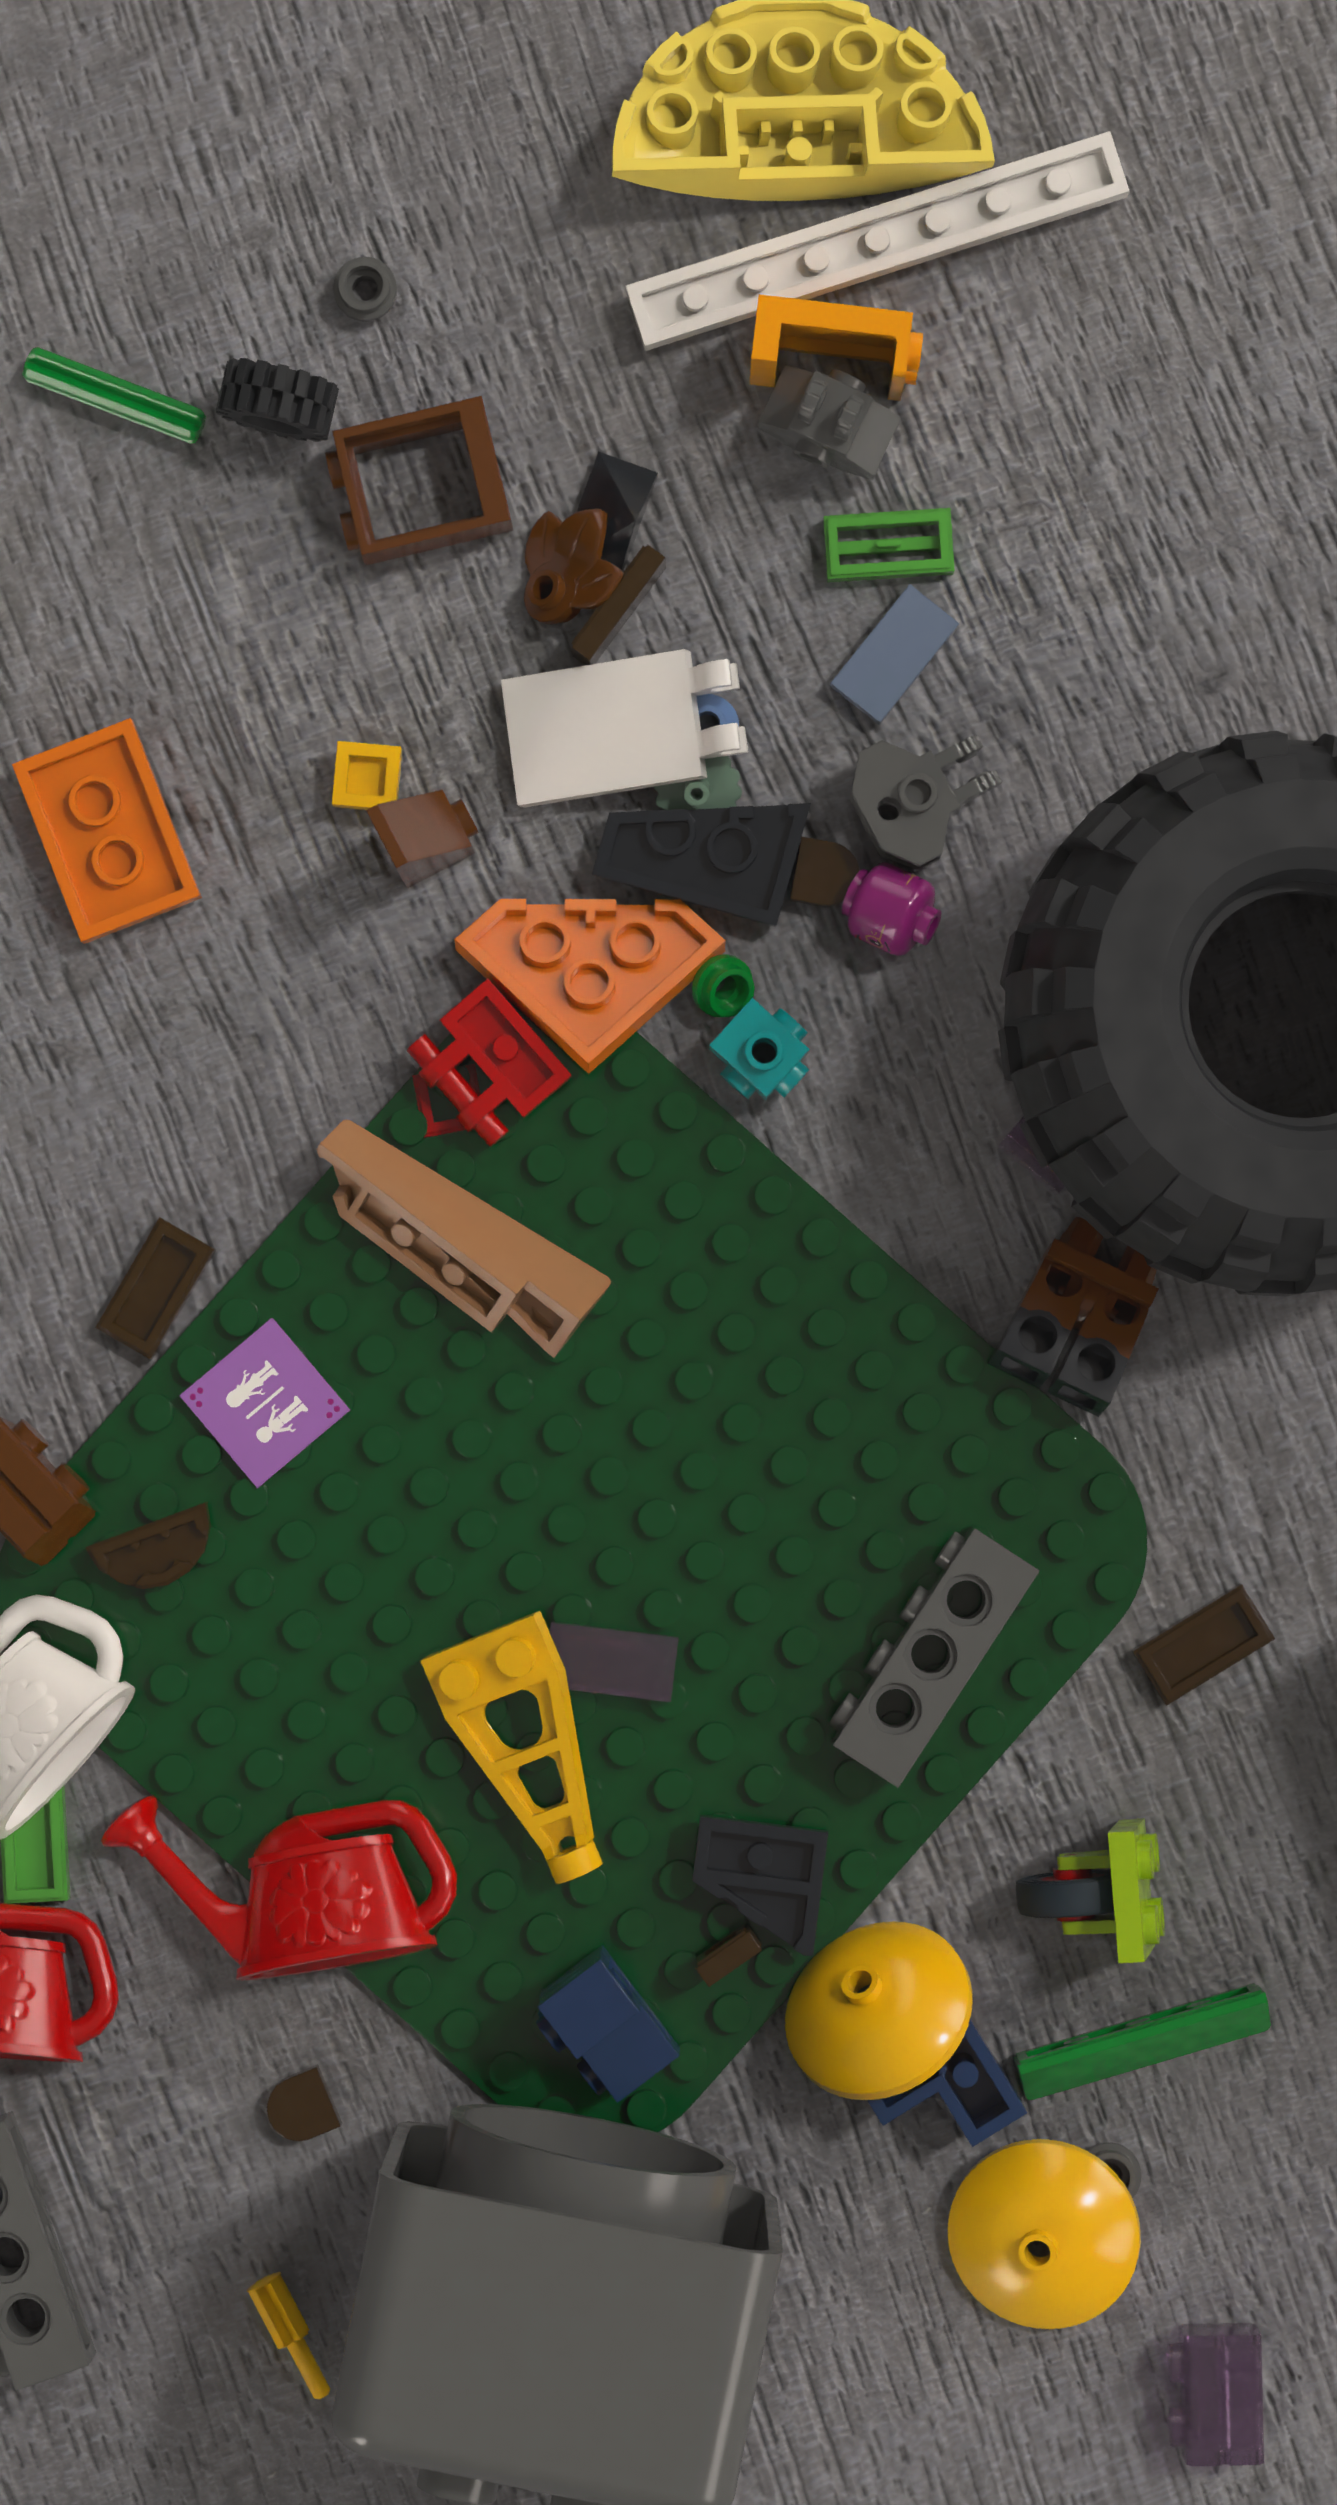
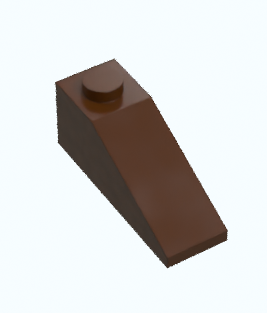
M443 790L377 804L366 810L407 888L475 853L468 838L479 832L462 799L450 804Z

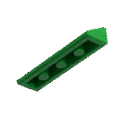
M1252 1983L1018 2052L1013 2058L1024 2095L1027 2100H1035L1265 2032L1271 2026L1266 1993L1261 1987Z

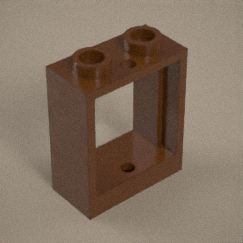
M482 396L332 431L336 450L325 452L333 489L346 487L351 509L349 512L339 514L348 551L360 549L365 565L513 531ZM464 430L483 514L376 540L356 455Z

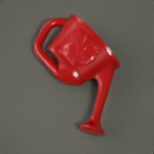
M155 1796L143 1797L127 1807L110 1823L101 1839L104 1847H127L148 1860L231 1958L241 1966L237 1968L236 1980L242 1981L351 1966L436 1947L438 1943L435 1935H430L429 1930L448 1914L457 1891V1873L451 1856L429 1820L417 1807L401 1800H381L296 1815L279 1824L265 1835L258 1844L252 1858L248 1859V1870H251L248 1903L241 1905L220 1899L204 1885L162 1840L163 1836L157 1829L155 1821L158 1810V1801ZM387 1825L401 1828L408 1835L431 1875L432 1887L428 1898L420 1906L417 1905L392 1845H394L392 1834L369 1835L334 1841L324 1837Z
M0 1903V1929L59 1933L72 1936L77 1940L93 1988L91 2007L83 2016L73 2020L63 1954L66 1953L65 1943L12 1937L0 1930V2059L68 2063L83 2062L82 2052L78 2051L77 2046L83 2045L101 2035L113 2020L119 2001L117 1977L105 1938L98 1925L84 1913L67 1908Z

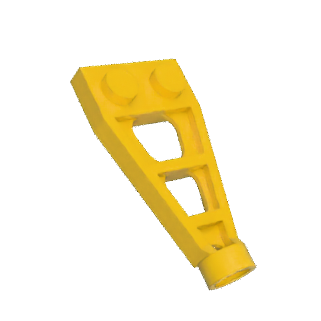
M541 1611L430 1654L420 1660L445 1720L540 1847L555 1883L560 1884L573 1880L600 1867L603 1862L593 1841L594 1833L566 1670ZM519 1690H527L534 1694L538 1700L542 1721V1735L539 1741L523 1749H513L505 1745L490 1726L485 1716V1710L491 1701ZM549 1756L556 1762L564 1788V1798L558 1804L542 1808L532 1800L519 1777L518 1770L524 1764ZM564 1837H575L576 1844L564 1849L562 1848L560 1842Z

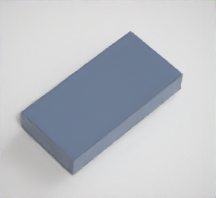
M909 584L831 681L830 687L880 725L955 632L959 623Z

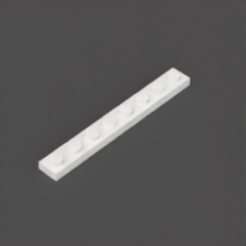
M1108 131L626 285V294L644 350L648 351L756 316L759 294L807 300L1127 198L1130 191L1111 132Z

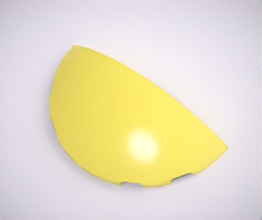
M737 0L715 8L709 21L695 27L685 35L680 36L678 32H675L646 61L642 71L643 76L633 90L629 101L624 99L617 120L612 150V177L651 188L711 198L750 201H807L875 195L930 185L991 168L994 165L995 159L987 123L972 91L966 94L963 92L958 82L946 69L945 55L932 42L912 27L908 26L906 30L899 31L891 25L873 18L868 5L853 0Z

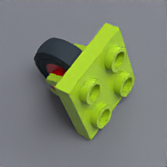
M1145 1818L1119 1820L1108 1832L1109 1850L1062 1853L1057 1857V1868H1053V1872L1031 1875L1016 1881L1017 1907L1021 1915L1035 1918H1057V1921L1062 1922L1063 1935L1116 1933L1118 1964L1145 1962L1155 1944L1160 1943V1936H1165L1162 1897L1151 1898L1150 1879H1154V1872H1159L1158 1838L1156 1833L1146 1834Z

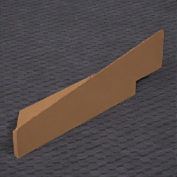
M343 1120L316 1149L319 1158H324L333 1165L340 1186L334 1193L333 1199L339 1216L491 1333L508 1314L534 1341L555 1358L611 1284L608 1276L351 1120Z

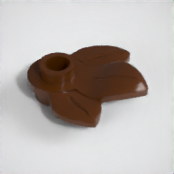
M602 509L582 510L569 516L563 522L557 515L547 511L531 529L524 556L530 574L525 587L524 604L528 614L533 619L547 625L568 622L581 609H595L602 605L617 588L624 575L623 571L612 563L601 559L607 527V513Z

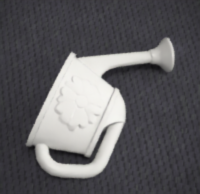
M36 1594L19 1599L0 1616V1654L27 1624L40 1620L76 1632L90 1639L96 1648L98 1656L96 1669L45 1643L34 1631L23 1635L0 1656V1840L9 1836L35 1815L80 1769L116 1725L131 1702L135 1692L134 1686L128 1682H119L124 1656L119 1636L109 1622L91 1610L51 1596Z

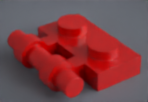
M488 978L440 1019V1022L456 1039L441 1052L430 1038L424 1034L406 1050L422 1068L418 1075L430 1088L437 1086L460 1112L456 1119L468 1132L474 1129L489 1147L493 1146L509 1132L507 1127L494 1114V1111L508 1099L521 1116L525 1118L572 1077L570 1072ZM469 1056L493 1082L481 1095H478L456 1070L459 1064Z

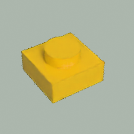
M337 741L332 795L333 807L367 810L377 804L398 800L402 747Z

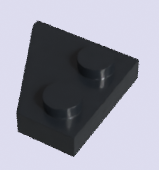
M700 1814L692 1881L717 1898L726 1901L760 1927L763 1926L793 1946V1949L802 1955L813 1956L828 1830Z

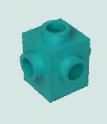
M753 997L709 1045V1050L727 1065L720 1075L747 1100L754 1092H757L766 1101L775 1090L785 1098L810 1070L801 1062L810 1050L801 1042L808 1032L782 1008H779L771 1015ZM759 1044H767L774 1049L776 1057L769 1063H760L752 1055L753 1048Z

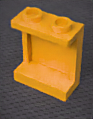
M759 294L749 385L775 387L779 350L888 363L891 366L888 400L901 401L904 384L916 385L917 372H919L923 333L911 332L913 312Z

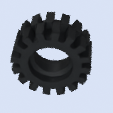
M232 358L226 364L216 413L222 415V418L228 421H236L237 425L253 427L255 431L262 433L271 432L275 433L276 436L284 438L291 436L301 441H307V439L314 442L328 440L339 388H337L335 383L327 382V379L321 376H310V372L301 369L297 371L292 370L287 365L278 364L276 366L263 360L254 362L248 358H240V360Z

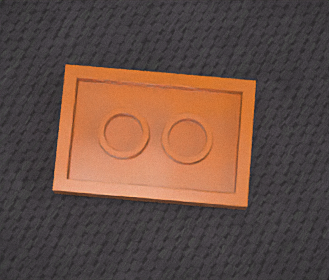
M131 718L12 764L74 926L83 944L202 898L136 726Z

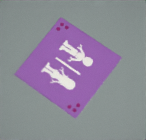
M273 1318L268 1320L180 1395L183 1401L257 1488L350 1411L347 1405Z

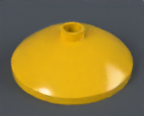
M892 1921L873 1923L851 1930L819 1951L802 1970L793 1986L785 2014L786 2038L793 2058L813 2083L839 2097L855 2100H876L906 2092L920 2085L941 2069L961 2043L968 2028L973 2004L972 1986L968 1971L957 1952L944 1938L920 1925ZM870 1984L867 1990H865L862 1993H858V1991L861 1988Z
M1032 2139L1000 2147L989 2153L972 2167L958 2187L951 2205L948 2219V2244L952 2261L959 2277L970 2293L987 2309L1001 2318L1025 2327L1060 2329L1093 2319L1107 2310L1121 2296L1135 2271L1140 2251L1141 2230L1137 2209L1131 2194L1119 2176L1105 2162L1076 2145L1050 2139ZM1032 2241H1041L1049 2247L1050 2254L1045 2257L1034 2256L1029 2251L1028 2244Z

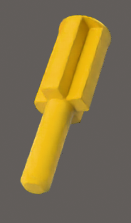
M281 2272L272 2273L259 2279L246 2291L255 2304L278 2349L288 2348L313 2398L318 2400L324 2398L330 2393V2387L304 2339L309 2334V2328L287 2288Z

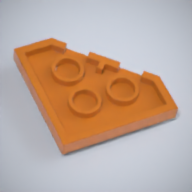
M499 899L454 939L455 950L486 979L488 978L507 999L588 1074L694 980L697 971L707 960L714 956L722 955L725 952L726 944L725 939L680 899H655V905H617L616 899H565V904H527L526 899Z

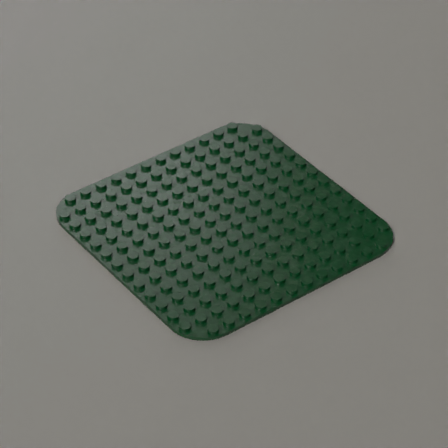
M506 998L570 1072L572 1077L525 1118L521 1116L508 1099L494 1111V1114L507 1127L509 1132L491 1147L487 1145L474 1129L470 1132L464 1130L424 1138L427 1133L428 1124L425 1116L418 1109L412 1076L365 1129L609 1277L611 1281L609 1288L561 1351L553 1358L508 1314L491 1333L341 1218L333 1199V1195L340 1185L332 1165L67 1462L66 1465L74 1470L89 1486L90 1490L83 1498L96 1511L95 1516L75 1537H70L68 1544L48 1564L43 1566L24 1558L5 1539L0 1551V1616L19 1599L37 1594L55 1597L91 1610L109 1622L119 1636L124 1656L119 1682H128L134 1686L135 1692L123 1715L98 1747L249 1882L251 1870H248V1859L252 1858L258 1844L272 1829L296 1815L381 1800H401L417 1807L429 1820L451 1856L457 1873V1891L448 1914L429 1930L430 1935H435L438 1945L415 1953L345 1966V1968L498 2105L560 2111L660 2132L680 2118L695 2103L787 1999L797 1978L808 1962L826 1945L842 1936L1117 1626L1131 1606L1142 1581L1147 1557L1146 1520L1140 1498L1129 1475L1119 1461L1097 1439L1039 1388L989 1365L988 1362L995 1350L991 1345L637 1031L588 1074ZM450 1033L437 1048L442 1052L456 1039ZM469 1056L459 1064L456 1070L470 1084V1074L465 1065L475 1064L480 1094H482L493 1082ZM419 1067L413 1075H417L422 1068ZM427 1086L434 1123L456 1119L460 1112L437 1086L433 1088ZM273 1318L347 1405L350 1411L257 1488L183 1401L180 1395L268 1320ZM208 1503L211 1530L206 1551L190 1572L169 1585L140 1589L119 1583L97 1568L85 1548L199 1504ZM970 1527H973L1038 1569L1039 1573L901 1785L897 1788L833 1746L831 1740L837 1731L828 1724L848 1693L859 1699L872 1676L864 1672V1669L881 1642L886 1639L894 1645L908 1624L899 1618V1615L919 1585L929 1591L943 1569L934 1564L950 1536L954 1531L965 1536ZM960 1581L954 1584L947 1595L949 1610L952 1614L959 1617L973 1615L982 1604L981 1589L972 1581ZM537 1611L542 1613L566 1670L594 1833L593 1841L603 1862L595 1870L560 1884L555 1883L540 1847L445 1720L420 1661L430 1654ZM40 1620L27 1624L5 1649L6 1651L26 1633L34 1631L45 1643L96 1669L98 1659L96 1648L90 1639L76 1632ZM925 1635L919 1638L912 1648V1661L916 1667L922 1670L930 1671L939 1668L947 1657L945 1641L936 1635ZM891 1689L884 1692L876 1704L877 1716L888 1724H899L905 1721L912 1711L910 1695L900 1689ZM519 1690L488 1703L485 1710L486 1719L505 1745L513 1749H523L539 1741L542 1735V1721L538 1700L534 1694L527 1690ZM545 1756L519 1767V1777L536 1805L547 1808L562 1802L564 1788L553 1758ZM700 1814L828 1830L813 1956L802 1955L793 1949V1946L763 1926L760 1927L726 1901L717 1898L692 1881ZM387 1825L324 1837L334 1841L369 1835L392 1834L394 1845H392L417 1905L420 1906L428 1898L432 1887L431 1875L408 1835L401 1828ZM564 1837L560 1842L562 1848L564 1849L576 1844L575 1837ZM743 1924L745 1926L749 1925L761 1942L762 1951L708 1987L696 1970V1957ZM601 1945L606 1948L680 2047V2056L618 2103L608 2090L598 2096L577 2068V2064L584 2059L582 2056L576 2059L568 2047L558 2053L536 2024V2021L540 2018L538 2015L540 2010L537 2006L541 1991Z

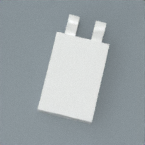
M681 649L501 680L517 806L525 808L707 778L705 759L748 752L744 726L738 727V723H730L709 727L701 730L697 696L740 689L737 664H730L728 659L710 661L693 667L691 652Z

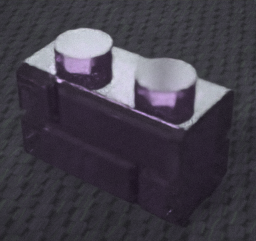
M1252 2323L1179 2325V2343H1168L1169 2382H1180V2407L1169 2408L1170 2446L1181 2447V2454L1185 2463L1190 2466L1264 2464L1261 2332L1258 2327Z

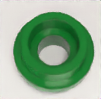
M729 954L717 955L707 960L697 971L692 984L694 1002L703 1012L712 1017H732L737 1015L752 999L755 991L749 967L736 956ZM723 979H725V983L722 986V988L716 991L719 983Z

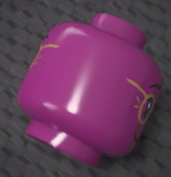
M886 862L877 864L870 871L861 869L852 880L842 904V914L848 916V927L851 935L896 956L905 955L914 948L917 942L927 945L938 928L942 912L934 908L935 889L931 882Z

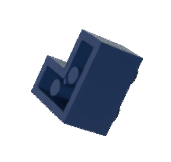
M603 1945L541 1991L537 2006L540 2010L538 2012L540 2018L536 2021L537 2026L558 2053L568 2047L576 2059H579L581 2056L584 2058L577 2064V2068L598 2096L608 2090L618 2103L680 2056L678 2044Z
M971 2018L958 2048L933 2076L901 2094L888 2098L867 2100L884 2126L939 2092L972 2147L1027 2114L1022 2100Z

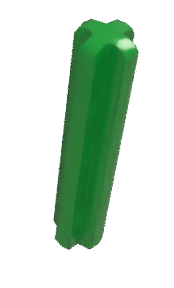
M33 348L24 364L23 376L29 383L184 442L196 443L204 428L206 415L200 408L42 348Z

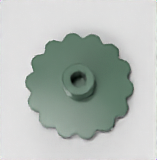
M729 756L705 759L707 778L655 786L654 789L658 792L655 799L656 804L665 810L736 807V801L742 795V789L737 784L740 780V773L737 769L731 767Z

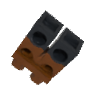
M1076 1217L1059 1240L1055 1238L1044 1252L988 1364L1040 1389L1051 1375L1071 1330L1074 1329L1076 1333L1060 1367L1053 1377L1047 1393L1099 1417L1111 1404L1149 1308L1159 1288L1152 1285L1157 1269L1148 1266L1144 1255L1128 1245L1124 1249L1116 1267L1095 1258L1094 1256L1104 1236L1085 1219Z

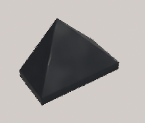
M598 451L577 512L587 509H602L607 513L606 536L601 559L612 563L624 571L657 480L658 472Z

